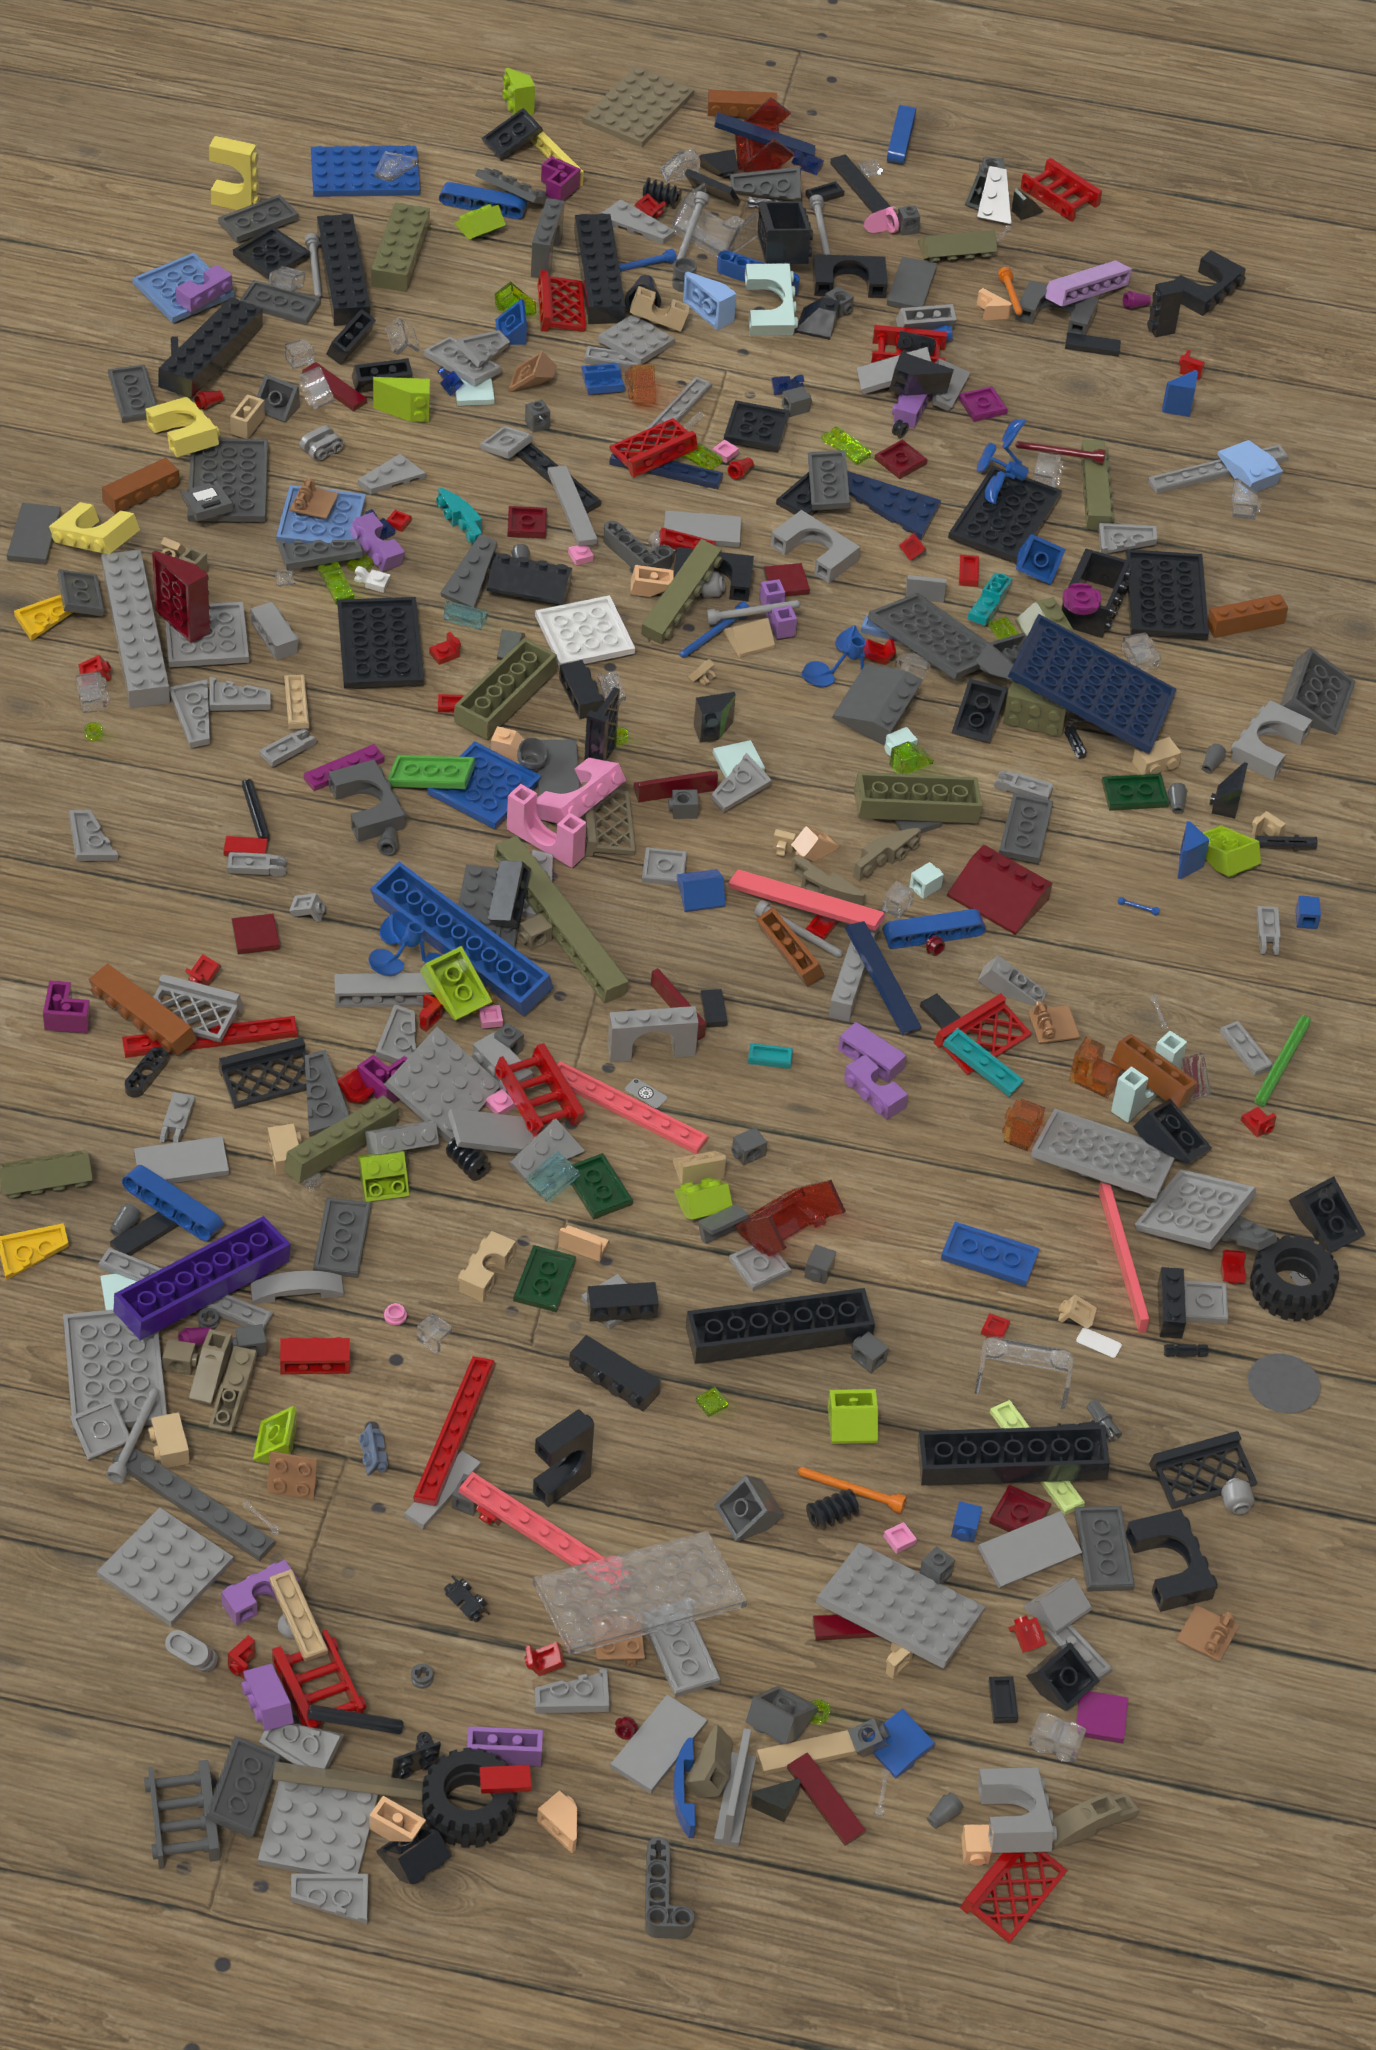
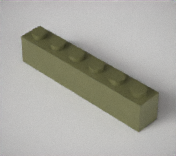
M1083 439L1081 450L1084 451L1106 450L1103 465L1096 464L1092 459L1081 458L1086 529L1099 530V523H1114V512L1111 511L1113 509V499H1110L1112 496V486H1109L1111 483V473H1108L1110 461H1107L1109 448H1106L1105 440Z
M703 539L699 541L642 623V635L661 645L665 639L671 637L674 626L679 625L682 621L683 613L686 610L689 611L695 596L698 597L701 594L704 583L710 581L713 570L721 565L723 560L721 557L722 549Z
M383 1095L287 1151L284 1171L298 1183H301L367 1144L365 1131L396 1126L399 1108Z

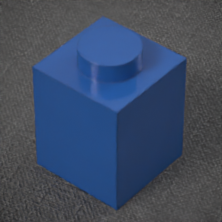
M1298 897L1295 908L1297 928H1318L1321 917L1319 897Z
M959 1501L951 1537L957 1538L960 1541L974 1543L982 1507Z

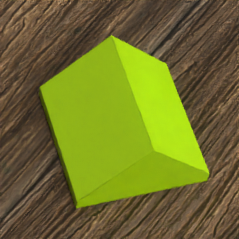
M289 1407L261 1421L253 1460L269 1463L270 1452L292 1455L297 1429L296 1407Z

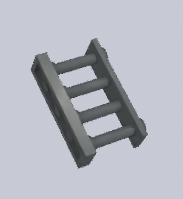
M208 1760L198 1761L199 1771H194V1774L154 1779L153 1767H148L149 1777L144 1778L145 1793L151 1792L156 1844H151L153 1860L158 1859L159 1869L164 1868V1855L201 1850L204 1853L209 1852L210 1862L220 1861L216 1823L205 1819L213 1797ZM190 1784L201 1786V1793H197V1796L157 1801L156 1789ZM192 1806L204 1809V1815H199L200 1818L159 1823L158 1811ZM196 1828L206 1830L207 1837H202V1840L162 1845L161 1833Z

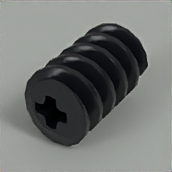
M648 177L644 184L642 195L644 197L646 194H649L658 204L664 201L666 203L665 206L668 207L670 205L671 208H676L680 202L682 189L677 191L676 185L670 189V183L664 187L663 181L657 185V179L651 183V178Z
M455 1137L447 1145V1156L452 1158V1161L472 1181L483 1178L491 1169L488 1157L483 1155L482 1150L457 1147Z
M848 1489L842 1490L840 1493H834L831 1497L826 1496L823 1498V1501L819 1499L815 1503H808L806 1511L811 1525L814 1528L819 1525L822 1530H825L826 1521L832 1527L834 1526V1518L838 1523H842V1515L847 1520L851 1519L850 1512L855 1517L859 1516V1505L853 1491Z

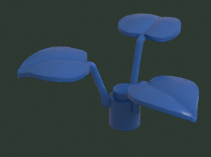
M1025 419L1013 420L1008 425L1002 438L1004 442L1002 447L1015 460L1014 462L1010 461L1006 464L992 457L996 451V445L993 443H989L985 447L982 457L978 461L977 471L980 473L987 469L990 460L1006 467L1008 472H998L987 484L984 495L986 500L992 504H996L997 495L1005 477L1023 481L1028 474L1029 468L1022 465V461L1008 448L1019 430L1027 422Z
M856 625L847 628L836 638L835 645L844 654L831 670H829L825 663L820 661H812L805 665L801 675L808 683L817 687L832 685L835 681L832 673L836 671L846 656L852 660L860 658L861 670L863 669L866 640L859 633Z
M392 913L382 923L379 936L385 943L389 945L398 943L401 947L396 955H393L392 952L386 949H376L370 953L368 962L369 966L377 973L394 976L399 974L404 968V963L397 958H399L406 945L408 947H415L420 944L421 958L425 963L442 955L429 953L426 957L424 949L425 939L421 938L424 927L418 922H409L406 927Z

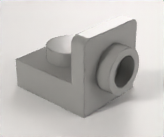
M317 893L298 895L294 897L289 912L293 917L311 915L315 922H320L325 912V905Z

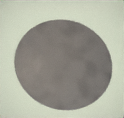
M1270 1354L1264 1356L1252 1365L1248 1374V1385L1253 1396L1263 1406L1276 1412L1297 1413L1304 1411L1316 1402L1320 1393V1381L1316 1372L1305 1361L1292 1355Z

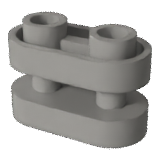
M324 425L304 435L300 440V447L306 453H309L313 460L320 461L339 452L343 447L344 440L328 425Z
M181 1630L172 1631L167 1636L165 1641L166 1649L201 1672H209L217 1665V1653L198 1639Z

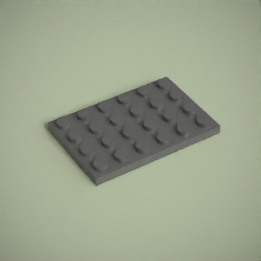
M218 438L219 445L191 453L189 489L207 483L213 485L214 481H218L233 503L232 512L201 521L265 522L268 439ZM220 503L204 507V509L219 505ZM188 509V521H197Z
M916 593L869 611L867 618L874 622L876 626L881 627L890 636L901 641L904 646L911 648L920 657L931 662L934 667L941 669L950 678L957 679L981 669L980 665L975 661L989 642L920 594Z

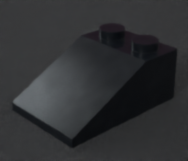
M901 352L894 369L889 390L906 396L947 393L954 369Z
M969 678L951 733L990 744L1006 707L1008 689Z
M1171 1099L1148 1111L1133 1126L1138 1135L1147 1144L1186 1164L1191 1163L1212 1149Z
M1334 1176L1289 1200L1298 1219L1316 1240L1325 1247V1250L1330 1251V1253L1366 1235Z

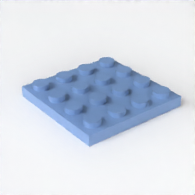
M195 253L132 278L133 285L172 323L222 303L230 297H234V291L230 290L192 313L176 302V287L189 280L198 285L204 284V272L210 269Z
M289 486L276 535V542L284 540L287 544L294 543V540H302V543H314V540H322L326 543H331L332 540L355 539L352 537L350 529L354 518L362 516L366 494L323 489L339 493L327 519L290 511V507L301 486Z

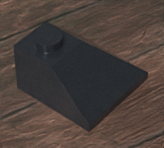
M735 149L701 154L692 159L694 164L715 175L730 177V174L738 171Z
M822 297L803 307L795 333L830 340L838 320L840 301Z
M1244 762L1218 785L1216 794L1212 793L1209 805H1213L1211 814L1235 819L1248 763Z

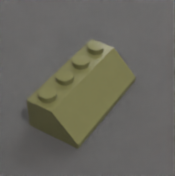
M995 230L930 235L918 240L923 258L929 259L930 262L940 261V258L946 257L947 261L957 260L958 256H964V259L975 258V255H981V258L992 257V254L997 252Z
M1054 597L1035 601L1015 620L1021 632L1028 635L1038 614L1075 633Z
M86 1150L0 1163L1 1191L8 1198L19 1197L21 1192L30 1191V1194L42 1193L44 1188L52 1187V1190H62L68 1184H74L75 1187L88 1185V1181L93 1180L89 1154Z

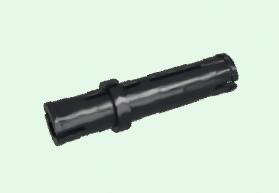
M1255 835V840L1259 841L1260 848H1291L1294 851L1299 849L1316 850L1318 844L1317 837Z

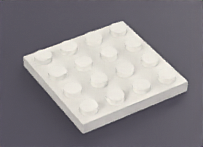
M610 595L535 610V617L553 653L557 654L559 668L561 664L583 660L584 664L635 654V646Z

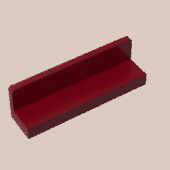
M707 771L634 782L633 789L638 803L672 798L673 790H697V794L712 792L717 789L718 773L717 771Z

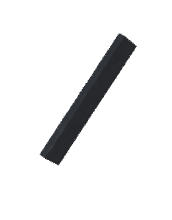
M846 154L830 159V164L872 213L891 207Z
M529 443L515 454L553 485L548 475V468L557 467L558 465L537 447ZM572 477L586 513L600 507L602 501Z

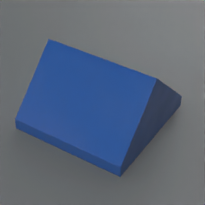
M521 299L495 319L496 331L500 330L510 341L509 345H526L527 321L525 303Z
M1196 370L1167 382L1162 406L1164 413L1190 417L1198 375Z
M1030 534L1018 551L1016 570L1051 585L1066 549Z
M1189 821L1186 822L1180 849L1178 879H1183L1203 868L1210 840Z
M717 869L676 875L684 912L725 907L724 877Z

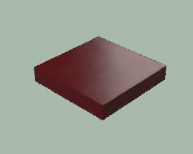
M903 439L878 452L874 458L898 479L927 465L928 461L927 458Z
M509 506L507 537L546 539L547 508Z
M802 563L764 566L766 581L780 579L785 591V597L810 593Z
M274 913L232 918L237 954L280 950Z
M1009 1484L990 1517L989 1523L1007 1532H1011L1045 1518L1051 1508V1503Z

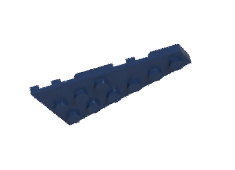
M847 471L849 494L855 497L858 503L867 504L870 510L891 523L900 524L906 532H915L922 541L941 505L940 499Z

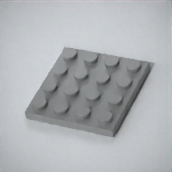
M243 602L209 604L210 634L193 643L186 640L165 620L169 667L249 663Z
M437 1026L384 1084L421 1119L436 1122L438 1134L448 1143L454 1138L448 1116L450 1108L479 1111L487 1102V1097L494 1094L500 1087L498 1081Z
M1180 1169L1135 1223V1227L1140 1232L1212 1249L1257 1194L1256 1189L1253 1186Z
M159 1508L97 1571V1577L172 1627L234 1562V1558L162 1508Z
M279 1781L258 1856V1865L306 1874H359L370 1833L369 1815L377 1805L379 1794Z

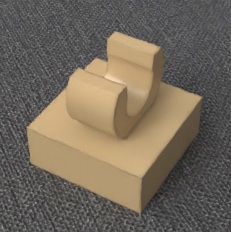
M164 537L161 545L165 548L161 553L167 555L172 553L173 557L178 558V555L181 556L186 551L180 543Z
M710 659L706 660L688 677L692 682L699 678L700 683L705 686L710 682L706 676L710 680L716 676L712 670H708L714 663Z
M778 829L775 830L773 848L777 849L776 855L784 857L786 852H793L794 847L791 844L795 841L796 834Z

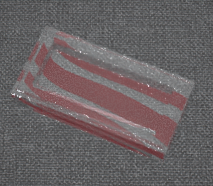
M1198 1053L1182 1058L1184 1072L1198 1082L1191 1100L1211 1095L1204 1054Z

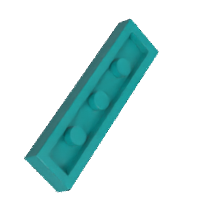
M958 1028L943 1043V1046L1008 1097L1024 1082L1020 1076Z

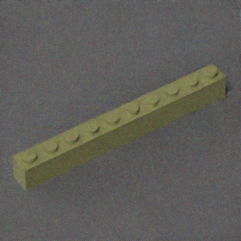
M518 836L497 843L493 858L498 864H500V860L523 861L531 868L525 900L537 915L542 914L553 927V937L602 1002L607 1003L625 995L628 985L626 975L621 973L614 959L609 957L605 952L604 946L599 944L593 932L583 923L581 916L576 914L571 903L563 897L559 887L550 880L548 873L541 868L536 857L531 855L526 844L521 842Z

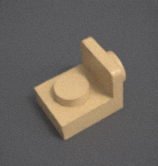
M1266 811L1253 820L1251 834L1255 836L1263 831L1268 836H1283L1286 823Z
M1074 1295L1061 1303L1058 1321L1063 1323L1070 1318L1088 1329L1093 1324L1097 1308Z
M891 1643V1651L893 1652L886 1660V1674L894 1679L912 1662L913 1653Z

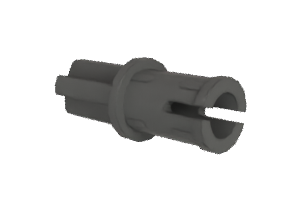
M1098 1400L1090 1401L1087 1409L1096 1422H1099L1100 1425H1105L1108 1440L1110 1442L1116 1441L1112 1432L1119 1439L1122 1436V1432L1119 1431L1112 1421V1415L1107 1414Z

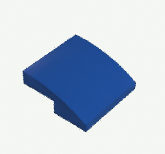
M618 363L581 366L588 395L625 391V384L621 378V369Z
M904 1709L897 1712L884 1723L890 1735L887 1737L889 1746L872 1753L895 1779L915 1765V1761L932 1750L935 1745L934 1741ZM875 1732L866 1739L867 1742H871L875 1738Z

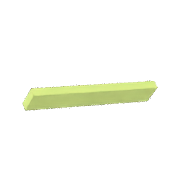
M1010 1400L990 1409L991 1415L1001 1428L1029 1427ZM1070 1481L1040 1482L1064 1516L1073 1512L1075 1507H1084V1500Z

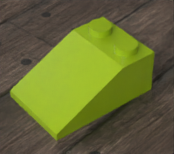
M373 377V408L409 422H429L430 379Z
M1218 826L1203 832L1210 839L1205 859L1217 872L1227 877H1233L1241 871L1251 870L1254 866L1261 864L1258 840L1224 826Z
M462 946L425 963L420 970L429 989L454 1021L492 1003L489 994Z

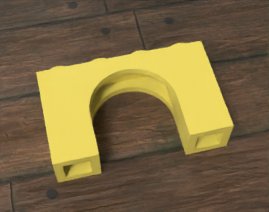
M218 136L213 138L209 145V161L232 166L242 175L244 183L236 184L216 180L211 188L212 205L239 210L260 201V197L257 195L259 190V182H257L259 174L257 161L259 155L256 152L255 144Z
M188 397L145 409L148 426L154 433L175 427H184L167 432L169 449L176 457L219 445L218 437H220L218 427L214 426L210 418H207L203 411L199 410L195 402H192Z
M79 502L49 526L55 543L103 554L112 553L140 530L135 514L121 510L105 523L93 527L99 522L94 505Z

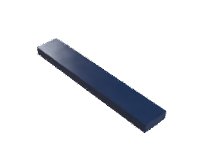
M719 112L716 114L715 128L813 160L816 145Z
M612 453L609 465L629 469ZM670 461L645 472L717 490L723 479L722 472Z
M865 921L847 925L845 930L901 1034L906 1035L918 1032L922 1027Z

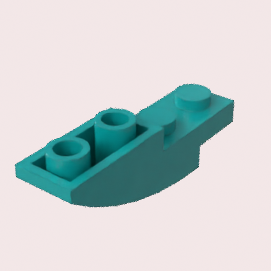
M442 487L438 488L437 506L443 510L445 519L449 520L452 527L459 525L460 530L464 531L468 543L473 545L475 539L480 534L482 535L481 517L461 497Z
M995 572L982 589L980 598L969 611L967 620L982 625L991 623L1005 599L1013 578L1007 577L1003 573Z

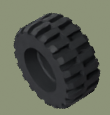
M1285 1235L1281 1239L1277 1237L1276 1243L1258 1251L1250 1276V1289L1253 1291L1252 1295L1255 1300L1260 1301L1259 1305L1264 1310L1267 1308L1269 1314L1281 1316L1283 1320L1288 1318L1293 1319V1321H1301V1319H1305V1321L1313 1319L1314 1315L1315 1317L1320 1316L1330 1307L1339 1280L1338 1264L1333 1260L1334 1256L1330 1251L1326 1252L1322 1244L1314 1243V1240L1311 1238L1303 1239L1299 1235H1295V1237ZM1281 1271H1295L1306 1276L1311 1281V1284L1303 1286L1293 1285L1284 1281L1277 1273Z
M471 1747L463 1748V1751L460 1752L455 1749L449 1751V1756L442 1755L439 1757L437 1765L434 1763L429 1767L428 1774L425 1775L423 1780L422 1813L424 1819L427 1820V1826L438 1830L442 1839H447V1844L455 1846L458 1843L461 1844V1848H469V1845H475L476 1848L483 1847L484 1842L488 1841L491 1844L497 1841V1835L503 1836L508 1831V1827L512 1825L517 1811L518 1792L490 1793L493 1797L492 1801L477 1810L457 1808L446 1798L452 1790L460 1786L474 1785L480 1787V1767L509 1766L505 1760L499 1761L498 1755L495 1753L487 1754L485 1749L480 1748L477 1751H473Z

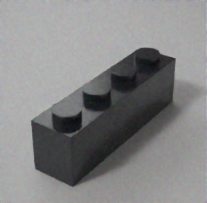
M587 1335L570 1352L569 1366L575 1372L588 1377L594 1384L601 1385L609 1390L612 1395L622 1398L633 1408H638L644 1412L660 1394L661 1380Z

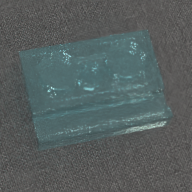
M557 1151L527 1176L525 1181L548 1203L580 1176V1172Z

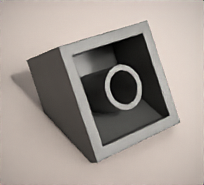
M745 1475L714 1504L737 1542L768 1530L784 1515L763 1480L749 1475Z
M776 1686L753 1696L745 1723L753 1726V1729L757 1732L770 1735L776 1742L787 1744L800 1737L817 1712L818 1706L780 1686Z

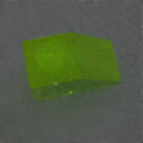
M511 281L495 293V306L498 310L505 312L519 300L523 299L526 315L536 314V302Z
M910 741L891 749L889 765L897 774H910L934 763V760L922 747Z

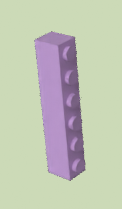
M1115 260L1049 281L1045 298L1060 306H1065L1127 286L1132 268Z

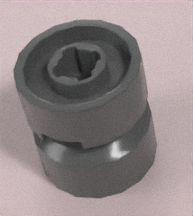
M679 258L674 262L672 286L675 290L684 292L686 272L696 274L697 264L694 260Z

